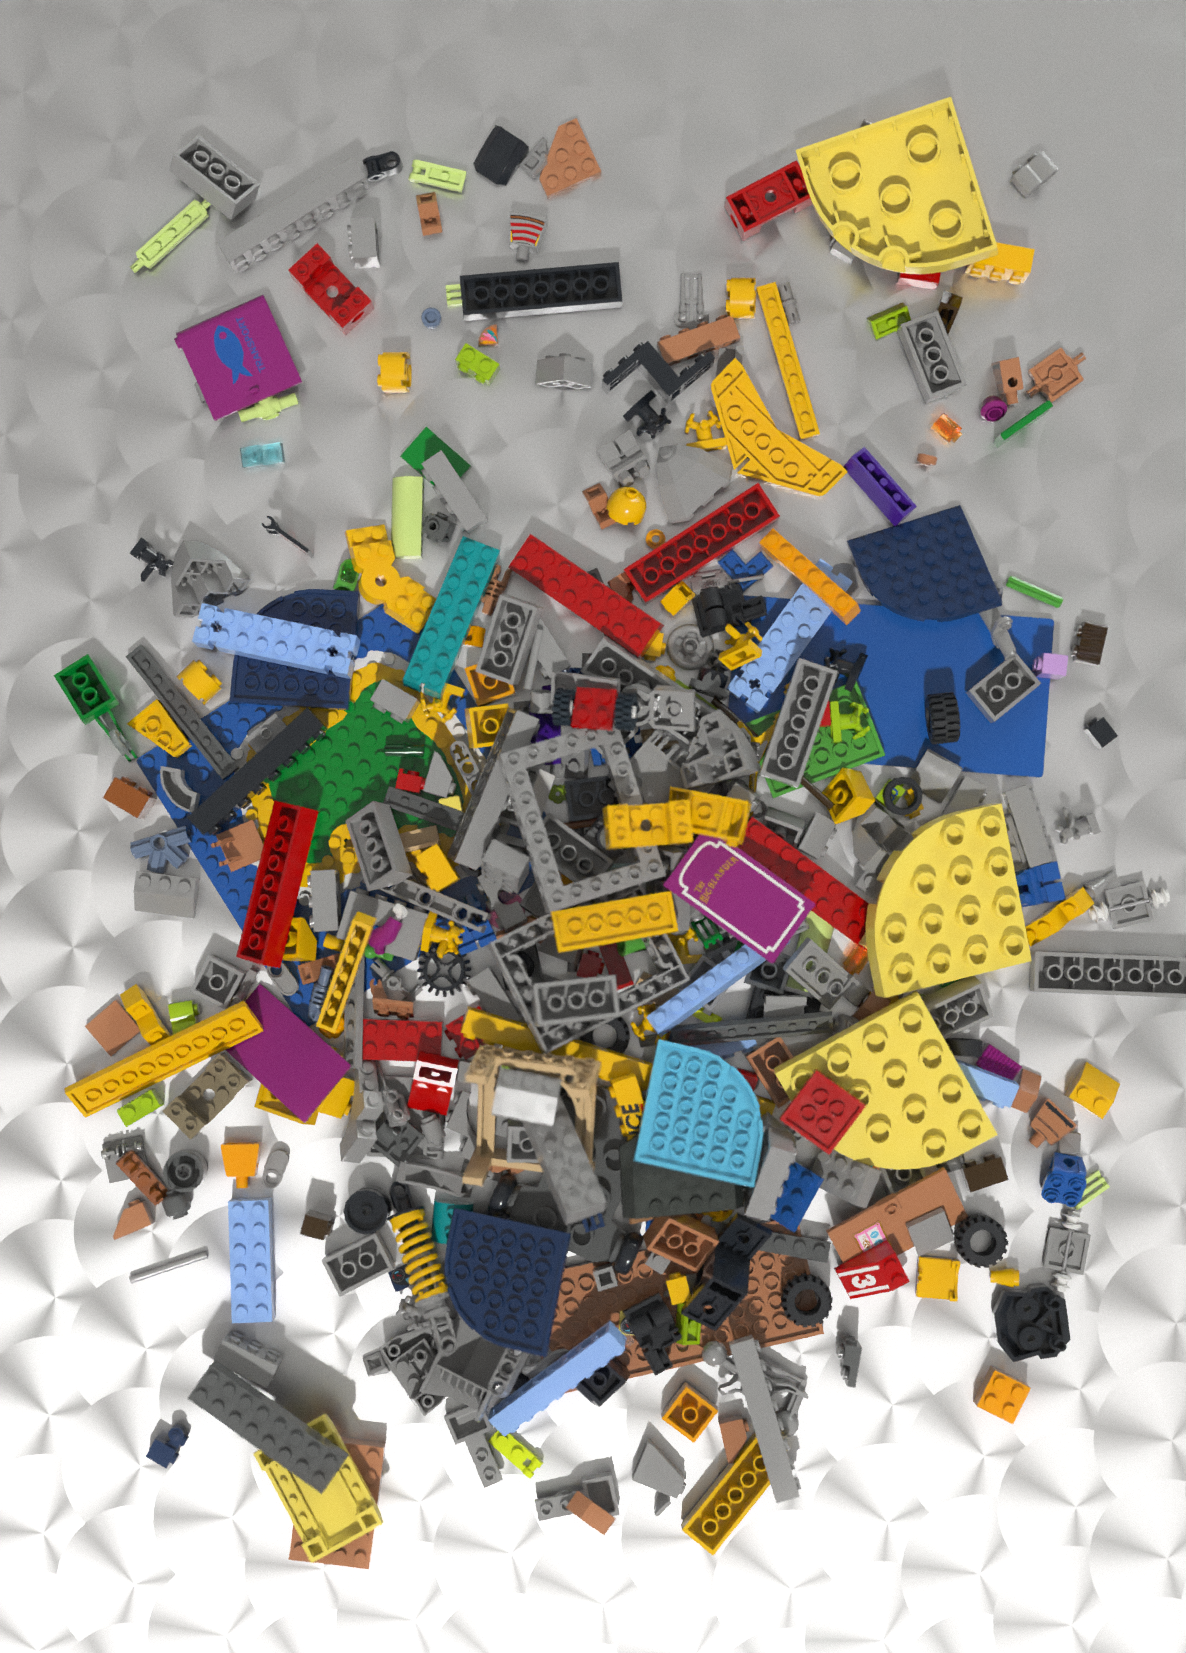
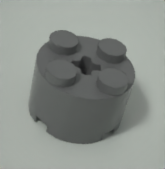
M191 1149L180 1150L173 1154L163 1168L165 1182L178 1192L192 1191L202 1184L207 1175V1163L200 1152ZM184 1167H186V1169H189V1173H187V1175L185 1172H182V1169Z

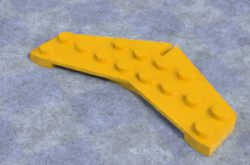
M736 358L712 381L711 390L734 470L747 457L750 459L737 473L812 495L823 496L848 472L838 462L777 429L743 365Z

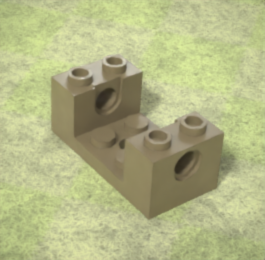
M222 1052L162 1112L191 1140L252 1079L225 1052ZM206 1089H212L215 1092L213 1100L205 1098L204 1092Z

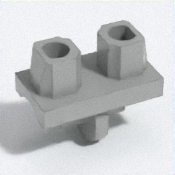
M728 933L721 934L723 940L716 939V944L713 945L711 942L709 948L703 947L708 958H711L716 965L725 960L722 952L729 950L732 955L735 951L738 939L731 940Z

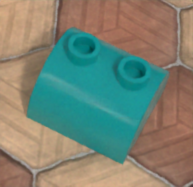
M434 1199L431 1241L447 1244L454 1208L473 1212L474 1203Z

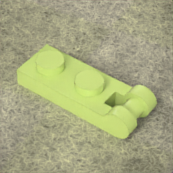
M413 160V170L409 174V181L463 192L467 175L466 171ZM421 170H426L425 176L420 175Z

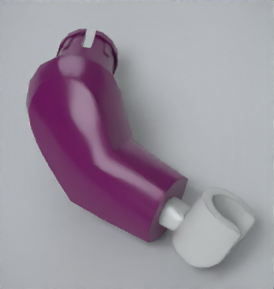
M399 903L393 907V912L396 916L394 918L389 917L383 926L372 930L369 945L373 947L377 955L384 954L386 946L395 941L403 925L400 919L405 918L408 914L407 909Z

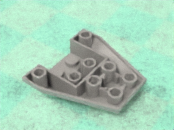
M429 1326L421 1330H414L395 1336L379 1348L386 1365L408 1398L424 1416L444 1401L445 1396L419 1392L438 1354Z

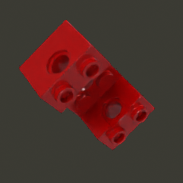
M796 160L727 196L724 207L742 241L759 233L763 224L792 209L794 213H797L811 206L812 202L801 167ZM773 193L776 196V200L768 202L765 199V195Z
M318 243L288 269L291 278L345 335L375 309L371 299L344 276L333 264L331 257ZM330 288L338 289L336 297L332 298L327 295Z

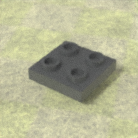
M386 1120L376 1132L377 1140L373 1147L399 1168L400 1162H405L425 1136L408 1121L405 1125L390 1127L388 1120Z

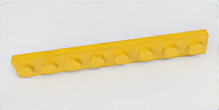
M776 282L756 287L799 438L804 440L820 435Z

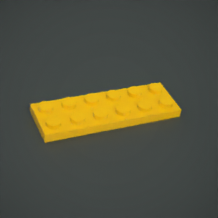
M671 891L550 913L558 953L678 932Z

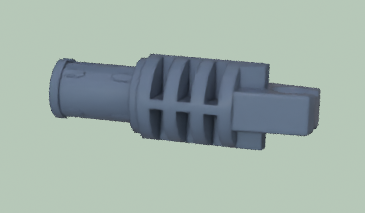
M321 966L318 982H315L313 986L314 989L309 1001L308 1017L313 1021H318L330 987L334 968L330 966Z

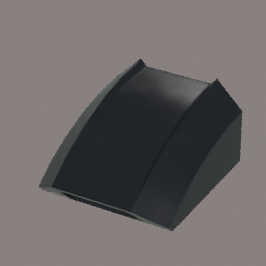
M495 125L473 164L476 171L490 181L499 185H507L519 168V164L529 153V147L503 127Z
M614 1356L606 1366H600L591 1377L581 1380L575 1388L591 1404L601 1407L627 1382L630 1373L627 1367Z

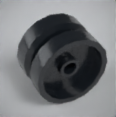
M372 1186L363 1187L354 1192L346 1201L344 1207L345 1221L357 1233L372 1234L381 1229L388 1221L392 1211L391 1201L380 1188ZM365 1208H369V1209H370V1213H369V1214L366 1212L367 1209H365Z

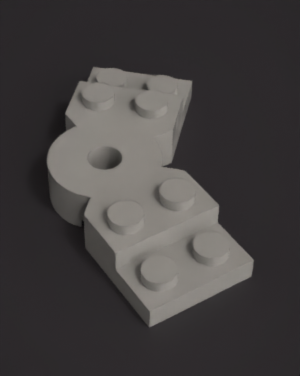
M631 684L620 692L636 694L640 709H637L638 716L635 730H620L624 745L637 733L638 726L648 722L654 729L694 731L696 729L695 690L677 689V686L657 685L651 690L642 684ZM601 746L595 747L597 751L602 755L603 752Z

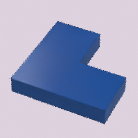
M733 549L717 562L731 579L765 575L773 568L772 563L761 551L746 564ZM759 579L735 584H739L744 593Z

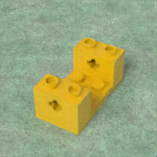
M690 800L634 806L614 805L603 808L606 849L693 842ZM642 820H648L651 823L649 831L641 829L640 824Z

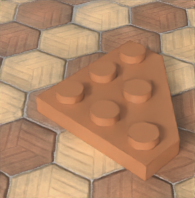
M577 118L558 126L547 156V165L543 168L539 178L547 198L601 174V169Z

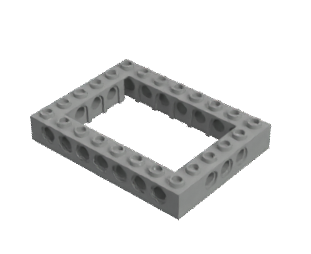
M615 721L613 731L582 729L497 756L546 913L666 876L657 846L633 847L634 851L632 853L633 856H636V864L563 886L526 768H532L544 762H551L567 755L571 756L580 751L591 750L601 746L602 758H605L609 771L608 777H611L615 790L614 796L617 797L619 805H643L620 730H617L615 727ZM642 820L640 824L641 829L649 831L651 829L649 821Z
M637 884L559 910L639 897L647 894L642 884ZM550 913L488 944L542 1054L548 1053L615 1019L560 1024L553 1027H535L530 990L531 982L533 981L531 978H528L522 966L521 958L515 954L554 935ZM667 934L641 938L658 973L618 993L620 1016L690 980Z

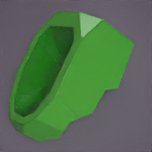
M351 558L344 560L339 565L333 589L355 590L359 573L354 571Z

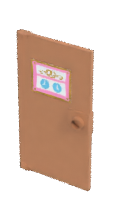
M942 1167L904 1189L875 1202L876 1204L826 1231L842 1262L845 1263L885 1240H888L897 1256L913 1248L914 1246L905 1224L940 1207L943 1208L950 1227L968 1218V1215L946 1169Z

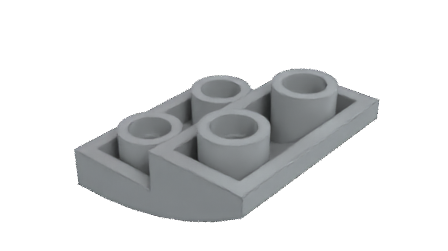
M927 749L910 778L919 784L923 794L942 803L963 768Z

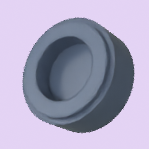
M427 308L421 315L423 325L429 329L437 328L442 320L441 314L436 308Z

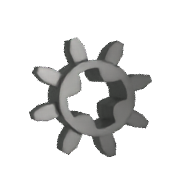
M716 649L715 652L709 655L707 665L712 670L724 674L729 668L718 659L719 653L724 650Z

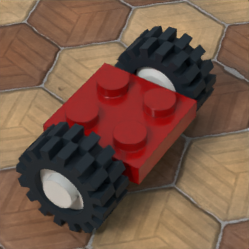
M577 687L576 692L572 689L555 690L552 702L554 725L613 731L615 721L617 730H635L638 716V699L636 694H618L617 689Z

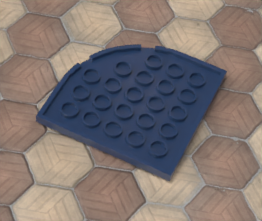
M961 505L847 540V546L859 576L868 592L875 596L881 602V605L900 616L918 621L937 620V622H945L965 618L1002 606L1000 595Z
M328 589L299 590L271 601L259 610L256 615L333 630L337 637H340L341 632L356 635L360 592ZM335 650L331 655L334 657V654L337 655L338 651ZM234 655L229 702L349 710L352 679L335 676L332 670H329L328 674Z
M454 1208L446 1247L444 1270L447 1277L448 1293L462 1320L472 1330L481 1335L482 1338L495 1345L547 1357L571 1233Z

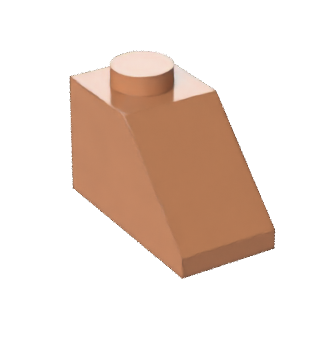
M139 1199L128 1203L129 1207L123 1210L114 1232V1240L152 1225L155 1222L146 1200L140 1202Z
M741 1414L718 1420L728 1464L733 1463L747 1440L746 1432H749L747 1419L743 1420Z

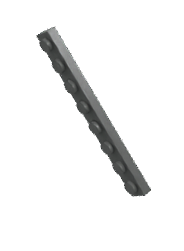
M139 645L126 656L128 661L222 780L227 779L237 771L239 766L143 645Z
M832 1011L677 1025L671 1030L672 1043L690 1046L834 1032Z

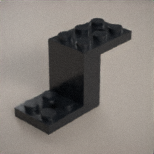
M649 341L644 344L641 342L633 349L634 353L629 357L626 355L618 362L619 366L614 370L610 368L603 374L602 389L608 394L638 369L664 401L669 404L713 367L715 357L710 351L706 355L702 353L695 359L696 363L691 368L687 366L679 373L681 375L679 377Z
M737 1212L717 1235L719 1243L704 1262L703 1283L681 1308V1314L716 1331L748 1295L750 1260L771 1237L772 1230ZM743 1234H744V1235H747L748 1237L741 1238V1237H739V1235H743ZM705 1306H712L713 1308L707 1309Z

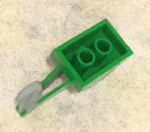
M87 654L54 675L55 679L84 725L96 720L110 737L116 749L119 750L122 756L126 757L129 763L138 758L111 711L112 708L120 703L92 658ZM108 711L119 733L114 729L109 730L99 716Z

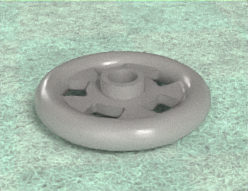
M685 624L677 627L671 632L667 640L669 658L676 666L685 670H696L704 667L707 664L709 655L714 652L711 636L702 638L698 625ZM688 632L697 633L696 639L688 637ZM678 637L683 639L680 646L675 644ZM699 642H705V650H700ZM686 646H693V650H688ZM679 651L686 656L683 660L677 655ZM698 654L700 660L693 662L691 657Z

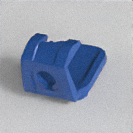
M1054 1152L1049 1168L1052 1170L1046 1174L1041 1188V1196L1048 1203L1056 1202L1074 1207L1080 1202L1087 1185L1085 1178L1086 1167L1083 1158Z

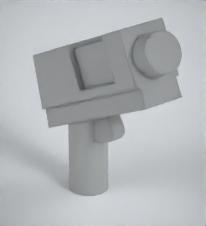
M252 965L248 969L236 995L232 999L235 1004L246 1000L251 986L259 974L260 968Z

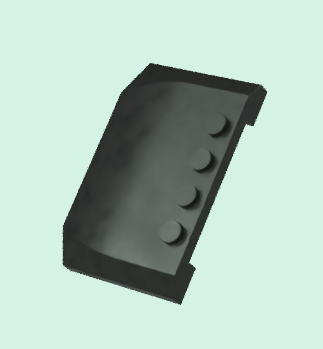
M638 1134L626 1143L618 1145L623 1218L640 1219L733 1210L744 1207L743 1185L633 1161Z

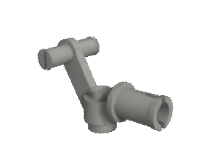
M380 958L375 960L380 968L374 963L370 966L382 978V982L387 981L386 984L390 990L400 991L405 995L401 1001L414 1002L416 1000L415 997L423 991L417 984L408 992L403 988V980L393 975L395 971L390 970Z

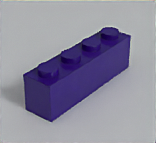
M865 447L854 454L843 466L851 478L894 526H897L917 507Z

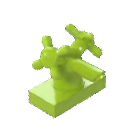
M838 701L830 702L831 743L842 742L841 730L854 729L857 734L852 737L854 740L864 737L871 728L868 726L863 729L860 724L861 713L867 714L869 709L862 704L852 702L849 706L855 708L853 713L840 714Z

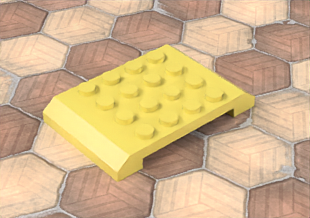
M326 1413L306 1424L347 1452L349 1456L322 1494L262 1451L257 1450L253 1453L261 1470L266 1472L303 1542L302 1547L311 1563L384 1523L373 1496L335 1425Z

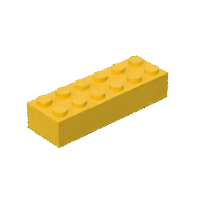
M755 1432L743 1445L733 1463L727 1465L681 1523L682 1531L713 1556L770 1486Z

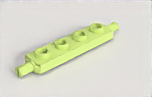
M205 199L201 203L193 200L136 252L138 260L130 266L133 272L136 273L143 266L149 269L155 266L209 217L206 209L211 204Z

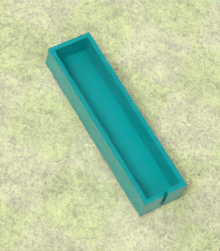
M462 537L404 675L403 686L421 692L422 684H425L424 694L439 700L442 699L495 566L499 561L500 550L470 538Z

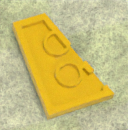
M158 699L127 723V725L137 730L175 758H178L192 746Z

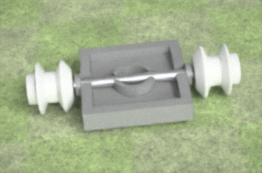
M1140 881L1104 890L1107 906L1101 901L1098 907L1093 904L1088 911L1090 919L1095 920L1096 923H1098L1099 918L1107 921L1110 914L1113 929H1118L1154 920L1150 904L1156 909L1161 903L1167 906L1170 896L1163 887H1160L1159 892L1151 889L1148 896L1145 882Z
M1068 1210V1213H1063L1067 1217L1066 1221L1062 1222L1064 1227L1067 1228L1066 1230L1054 1227L1049 1228L1043 1260L1044 1268L1059 1270L1060 1273L1057 1272L1052 1275L1055 1278V1283L1050 1284L1054 1286V1290L1059 1292H1066V1289H1071L1067 1286V1282L1071 1281L1072 1278L1067 1275V1272L1084 1275L1091 1237L1089 1234L1075 1232V1230L1082 1228L1078 1222L1083 1217L1080 1216V1212Z

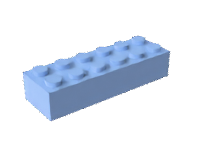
M272 1197L232 1198L228 1201L232 1323L273 1322L275 1319Z

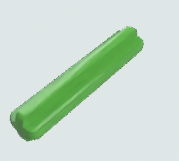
M1010 576L1006 582L1007 587L1056 608L1062 605V597L1016 577Z

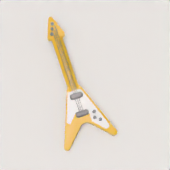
M739 721L737 723L738 727L743 731L754 749L759 764L770 742L775 724L759 737H755L744 723ZM758 771L749 775V788L756 792Z

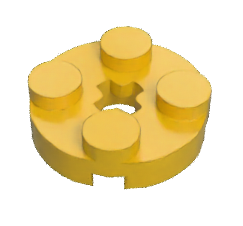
M347 825L338 826L332 832L329 840L332 855L344 863L358 862L354 847L345 848V839H351Z

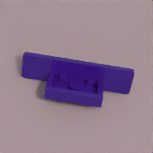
M551 685L542 686V690L551 691ZM529 704V715L539 719L538 732L532 736L530 742L535 744L561 736V726L554 725L552 714L530 712ZM561 758L555 759L554 761H551V762H549V761H548V762H544L543 764H544V765H556V764H561Z

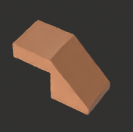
M436 193L416 195L423 236L442 233Z
M600 483L582 491L601 529L617 523L609 517V511L605 508L608 496Z
M340 953L298 965L302 984L318 981L322 965L334 968L333 976Z
M873 989L867 999L861 1002L851 1016L861 1021L888 1006L891 1000L887 997L876 996Z
M578 1490L566 1506L568 1510L603 1536H605L616 1520L606 1510L595 1504Z

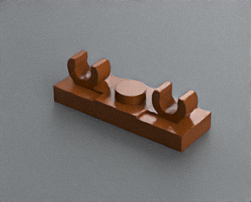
M132 1149L116 1161V1165L155 1206L167 1196L166 1192L169 1191L167 1186Z

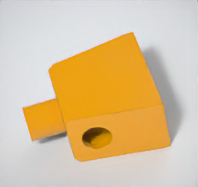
M262 1142L221 1144L226 1176L236 1177V1188H248V1176L257 1175Z

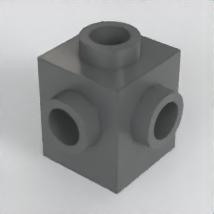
M437 512V514L429 513L423 521L422 532L428 534L427 538L432 541L449 542L457 524L447 520L449 516L441 512Z

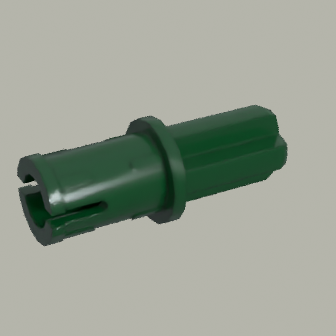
M386 744L384 746L385 756H403L404 758L406 756L424 757V744Z

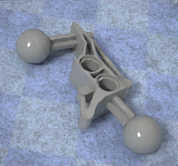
M718 1341L708 1342L702 1350L703 1361L712 1367L721 1365L734 1373V1376L728 1382L718 1387L720 1394L742 1393L744 1395L734 1359L727 1355V1350L722 1343ZM764 1361L766 1369L799 1382L798 1386H796L787 1379L771 1378L764 1374L765 1380L769 1379L773 1391L769 1392L770 1397L775 1393L787 1391L792 1393L786 1410L778 1413L776 1416L777 1419L781 1418L784 1427L781 1435L790 1437L799 1428V1420L796 1415L803 1398H809V1395L804 1391L807 1381Z

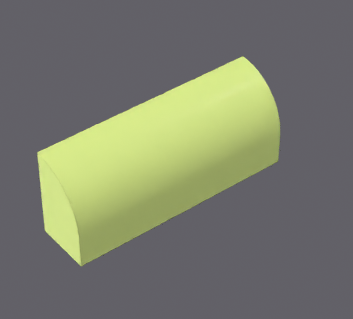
M402 476L392 479L391 544L395 558L422 559L424 479L421 476Z
M810 911L805 918L809 924V929L799 934L795 951L808 937L823 951L828 953L834 928ZM812 961L806 964V970L812 967ZM790 975L788 976L787 987L808 992Z

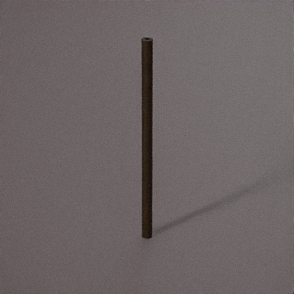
M717 697L710 702L734 723L737 724L739 721H742ZM743 722L744 725L755 737H759V735L755 731H753L745 722ZM802 776L800 784L830 810L835 804L807 778Z

